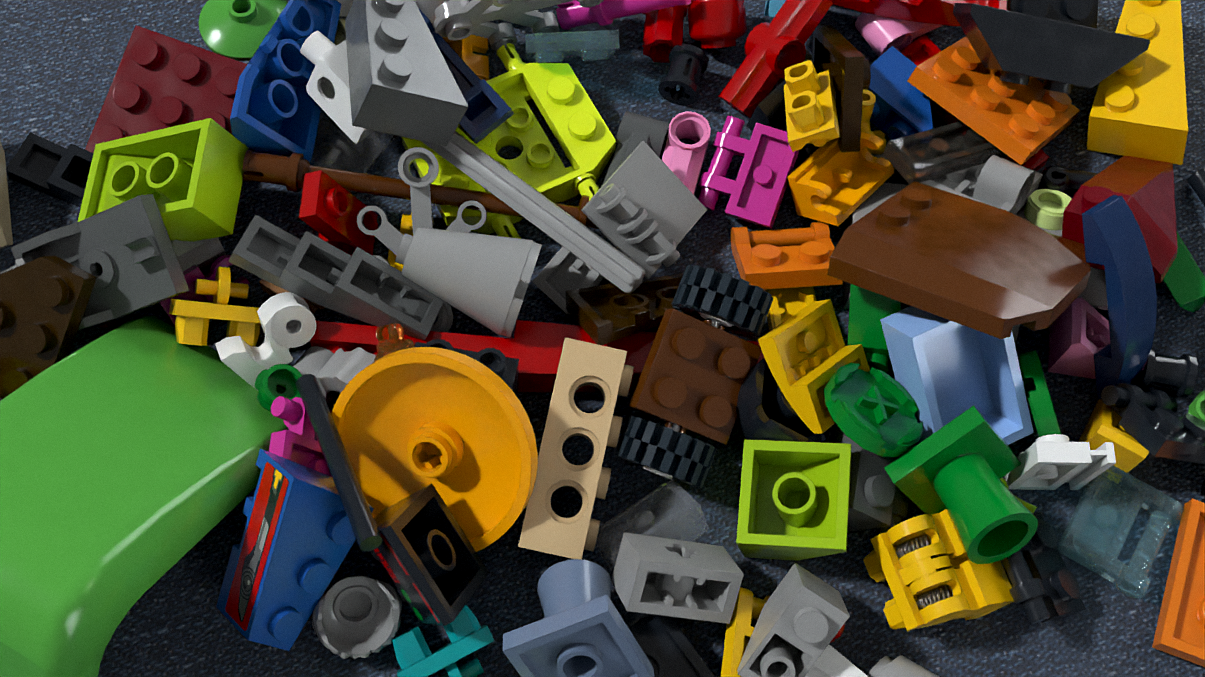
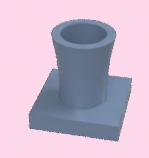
M566 560L549 567L541 575L537 585L544 619L503 634V652L521 677H654L652 664L610 600L612 592L610 575L603 567L588 560Z

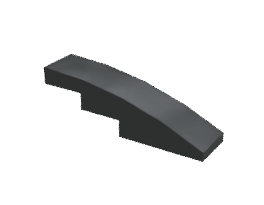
M256 214L229 259L230 263L325 308L374 326L425 340L444 303L440 298L402 276L401 271L358 247L351 256L308 231L304 233L302 239H299Z

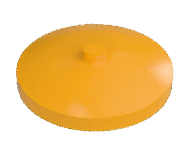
M413 347L398 350L383 356L360 371L342 390L334 405L331 415L366 501L374 508L372 511L373 518L382 510L432 483L477 552L504 535L528 504L534 489L538 468V452L533 427L523 405L512 389L496 373L479 361L452 350L436 347Z

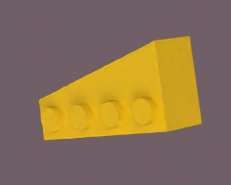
M1125 0L1115 33L1149 39L1148 50L1099 83L1089 115L1087 150L1183 165L1188 135L1181 0Z

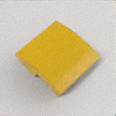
M831 299L812 302L758 339L764 358L781 392L800 419L814 434H822L835 424L825 405L824 388L833 374L840 367L849 363L861 364L859 369L867 372L870 370L862 344L845 346Z

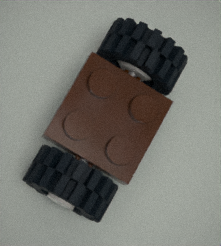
M687 265L672 302L674 309L665 310L629 404L630 407L664 420L666 423L663 427L657 423L630 415L614 455L671 480L673 478L692 486L703 488L717 448L698 439L691 438V436L685 434L686 430L717 443L727 444L737 418L736 406L740 387L751 368L757 364L762 351L761 347L729 332L742 337L759 338L773 301L771 294L764 292L758 286L749 285V282L746 280L733 278L731 274L725 272L723 274L718 273L715 269L708 267L705 269L698 265Z

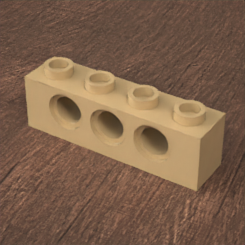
M565 337L538 455L536 481L527 504L518 547L581 560L584 550L594 551L600 520L591 518L595 498L605 500L611 475V468L602 467L606 446L616 448L623 417L613 415L617 395L627 397L634 366L624 364L627 351ZM587 385L598 388L604 398L603 407L595 413H585L579 410L574 402V394L579 388ZM582 436L591 443L593 454L589 462L583 465H573L564 458L562 446L568 438ZM565 486L574 488L580 494L582 501L578 513L569 518L558 516L551 507L552 494L558 488Z

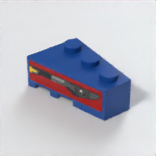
M260 448L256 465L261 469L254 497L246 498L242 512L247 517L241 543L233 544L216 607L248 641L290 651L355 542L356 537L331 476ZM368 504L370 511L372 513L374 508Z

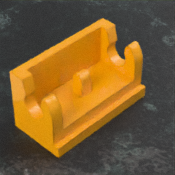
M861 132L860 151L841 152L837 143L838 138L832 139L824 146L819 147L787 176L797 215L839 226L894 174L891 161L882 157H874L868 151L867 147L872 150H879L884 145V141L873 134Z

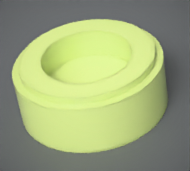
M1036 190L1028 197L1024 215L1028 221L1038 227L1048 230H1062L1064 210L1072 198L1057 190Z

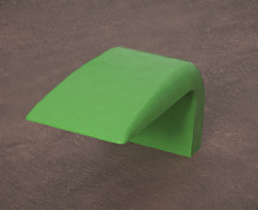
M145 315L127 321L45 369L0 401V677H98L105 648L128 611L150 587L256 488L261 469L256 465L260 448L269 452L271 433L288 430L289 428L282 419L274 417L270 411L264 409L257 400L258 391L220 360L216 350L209 346L177 343L175 327L156 316ZM276 386L278 393L282 394L285 392V389Z

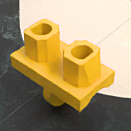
M810 60L787 67L784 70L786 82L784 85L787 138L792 152L801 150L807 143L813 144L816 147H822L832 139L839 138L834 83L829 70L817 74L813 62Z
M219 266L215 280L196 279L195 294L213 295V303L171 299L169 314L176 315L177 343L207 346L209 319L228 320L226 337L241 336L248 345L256 347L261 326L257 313L260 307L228 304L229 297L247 299L248 284L231 282L230 268Z

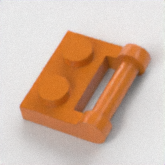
M812 222L810 227L760 231H748L747 227H732L731 229L732 254L741 279L748 281L749 285L767 290L842 285L843 283L842 280L827 275L830 256L835 249L830 239L828 223Z

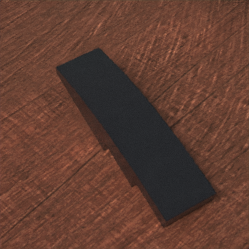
M30 132L6 168L9 179L81 207L94 153L72 143L66 149Z

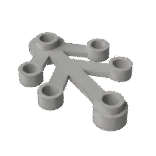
M449 0L436 8V19L433 25L436 34L438 33L441 37H447L453 41L462 40L471 34L488 38L491 48L497 51L502 45L507 49V43L515 45L517 38L512 24H495L490 21L500 19L531 27L534 38L544 40L555 36L560 28L553 12L541 13L534 10L574 0H472L470 2L468 0ZM604 0L575 1L579 2L582 7H593Z
M422 147L410 148L401 155L398 162V172L401 179L410 185L414 236L418 227L433 229L430 184L438 176L439 164L436 157L429 150ZM416 159L425 160L429 166L428 173L422 178H416L410 172V165ZM474 200L462 203L458 208L456 219L446 230L470 233L471 230L479 229L484 225L487 218L484 206ZM366 206L361 209L357 216L359 229L367 235H374L397 255L404 235L388 222V216L382 208ZM468 206H476L481 211V220L475 225H468L462 218L463 210ZM369 211H376L381 216V226L376 230H369L364 225V216ZM373 255L374 257L390 265L389 261L385 257L380 255ZM446 302L443 303L438 313V321L433 324L430 331L448 332L453 322L451 305Z

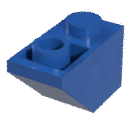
M891 46L870 65L871 80L869 88L865 90L871 91L876 96L870 122L884 132L896 147L902 149L906 145L917 144L924 149L933 130L930 98L907 82L917 65Z

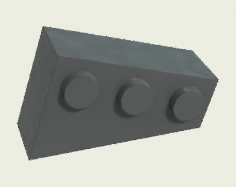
M354 0L345 20L352 126L447 146L469 106L415 0Z

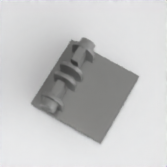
M641 141L581 211L624 255L641 266L645 271L644 276L646 279H649L661 264L669 267L679 258L680 253L676 250L677 245L707 209L645 141Z

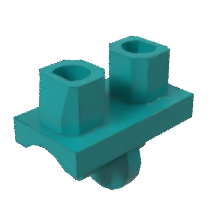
M465 605L453 622L443 626L451 642L433 652L430 651L419 627L413 628L392 640L396 658L401 669L397 670L398 677H427L445 667L448 674L442 677H477L484 673L478 658L459 668L455 662L495 640L488 626H480L475 615Z

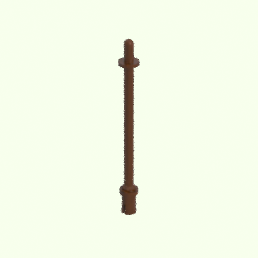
M248 149L244 156L242 170L247 171L242 174L244 181L286 186L287 191L298 193L300 188L303 189L305 173L322 170L347 191L411 200L410 185L402 179L313 166L308 160L304 159L303 154L292 153L290 157L254 152V150ZM430 184L431 204L459 208L462 203L474 200L481 203L486 212L522 217L491 193ZM583 195L581 197L579 207L555 203L587 228L598 229L581 211L589 202V196ZM468 206L465 208L480 211V209L476 206Z

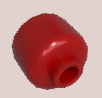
M691 0V3L687 5L689 34L693 40L701 41V48L736 46V39L746 33L745 0Z

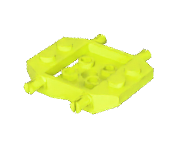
M507 43V50L502 45L496 54L508 72L486 82L505 101L514 114L477 144L458 127L455 131L553 203L563 202L579 194L581 196H589L590 201L599 190L596 184L597 180L616 150L614 136L569 63H525L517 53L514 44ZM533 99L572 166L567 168L564 166L526 101ZM401 137L406 151L410 148L422 147L432 152L439 164V173L436 180L431 184L486 192L481 185L420 140ZM508 145L515 146L522 151L520 156L511 160L504 159L497 153L502 147ZM423 159L413 161L420 177H424L429 170L428 163ZM436 204L446 225L449 226L456 219L458 208ZM463 210L462 218L468 225H475L481 220V211ZM486 212L487 218L484 225L479 229L471 230L487 235L496 232L497 236L522 239L513 224L521 221L523 218Z

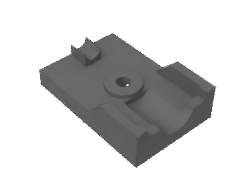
M153 194L139 195L80 222L47 231L11 247L15 259L23 258L24 263L43 256L55 255L97 277L76 335L189 291Z

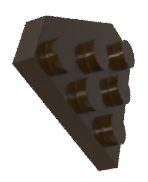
M55 255L37 258L0 274L1 399L11 394L45 369L69 356L97 277Z

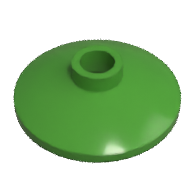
M208 0L199 16V30L202 39L214 53L237 61H250L288 1Z

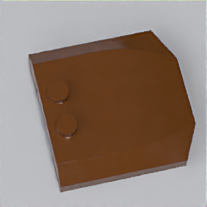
M914 181L846 228L830 256L827 275L1003 339L1010 337L1013 326L1019 324L1033 331L1048 328L1086 289L1091 268L1090 264L1086 262L1085 247L1082 243L1048 233L1006 210Z

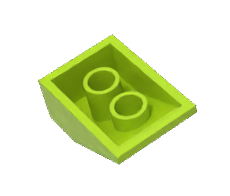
M211 118L98 143L95 145L78 222L139 195L153 194L170 240L194 242L232 235L243 181V161L245 153L249 148Z

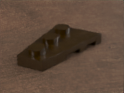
M683 273L643 279L640 286L630 294L623 292L614 284L565 291L566 310L596 344L604 345L660 326L665 310L674 309L672 302Z

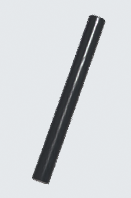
M312 374L303 375L296 381V386L359 547L362 551L374 550L382 543L377 525L317 378Z

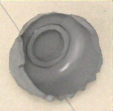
M348 575L335 582L326 594L322 595L313 610L312 626L321 643L332 653L338 654L343 659L348 657L354 660L358 657L366 658L372 652L380 653L384 647L392 643L393 637L397 635L401 624L402 600L389 583L372 579L365 575Z

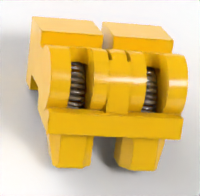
M947 509L936 514L929 513L910 518L891 527L886 533H881L870 539L874 550L863 561L872 579L877 583L888 582L894 598L885 602L883 611L892 629L906 628L907 631L954 619H976L1014 602L1009 592L1012 586L1001 561L990 564H976L970 561L959 532Z

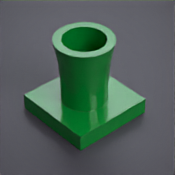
M974 405L884 468L892 482L925 514H936L947 509L959 532L967 556L973 563L990 564L1011 556L1031 540L1038 528L1037 518L1015 498L1000 480V478L1022 463Z

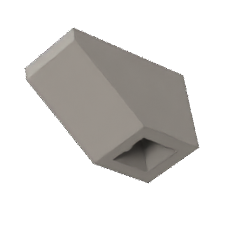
M794 563L764 604L737 668L738 675L741 677H805L850 617L840 592L797 563Z

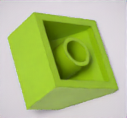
M744 439L736 544L744 557L797 561L847 552L851 444Z

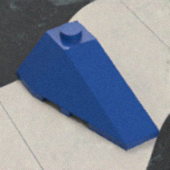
M289 0L239 76L230 124L232 135L246 145L249 150L290 157L292 153L303 154L304 159L311 163L321 107L308 95L306 89L315 65L300 53V49L305 40L315 31L321 32L334 43L342 5L337 0Z

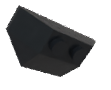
M955 3L953 9L954 16L983 66L987 69L1001 71L1000 81L1028 86L1029 78L1033 77L1045 80L1043 89L1066 94L1072 93L1073 85L1087 88L1094 87L1148 50L1150 43L1149 39L974 3Z

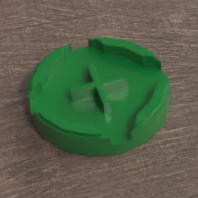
M1036 350L1018 354L1022 379L1039 437L1061 434Z
M849 363L840 367L826 384L824 397L825 405L833 421L843 433L863 449L881 457L897 458L912 449L919 442L924 428L922 421L917 423L914 414L918 411L913 397L898 381L879 369L872 367L867 372L859 369L861 364Z

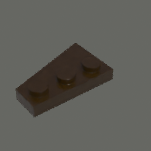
M832 25L817 26L813 31V65L817 74L829 70L833 79L836 110L840 127V137L837 143L841 152L860 151L863 89L869 88L871 80L870 64L868 60H865V56Z

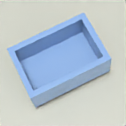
M913 306L880 319L895 380L913 397L918 408L914 416L917 419V423L923 422L924 431L916 445L973 405L1008 445L1034 433L1012 332L1010 337L999 339Z

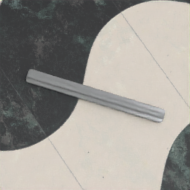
M454 132L447 146L421 141L623 292L630 294L642 283L645 271L641 266L458 132Z

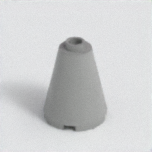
M418 227L414 236L404 234L395 262L403 265L402 276L499 336L503 335L510 338L542 244L529 239Z

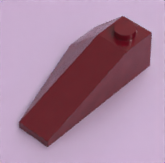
M1123 156L1081 185L1064 210L1062 237L1084 244L1082 213L1112 195L1122 196L1131 209L1145 239L1152 262L1155 283L1161 284L1177 256L1178 249L1173 163ZM1089 263L1092 268L1105 270L1104 265Z

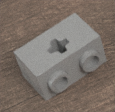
M624 532L611 580L626 611L730 624L744 574L723 546Z

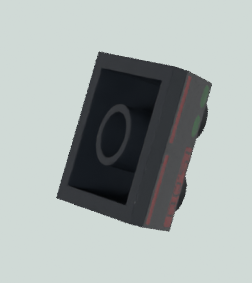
M431 483L382 510L374 518L382 538V543L370 552L377 561L382 563L396 584L401 600L411 607L421 623L445 626L455 620L490 572Z

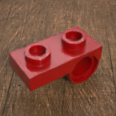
M322 170L305 173L299 218L319 232L318 237L345 253L352 256L358 247L373 255L375 236L363 233L357 225L358 213L366 205ZM374 211L367 212L363 219L365 227L369 230L378 229L377 214Z

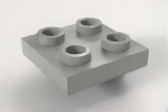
M957 139L915 181L1006 210L1015 215L1027 202L1028 197L1038 190L1043 174Z

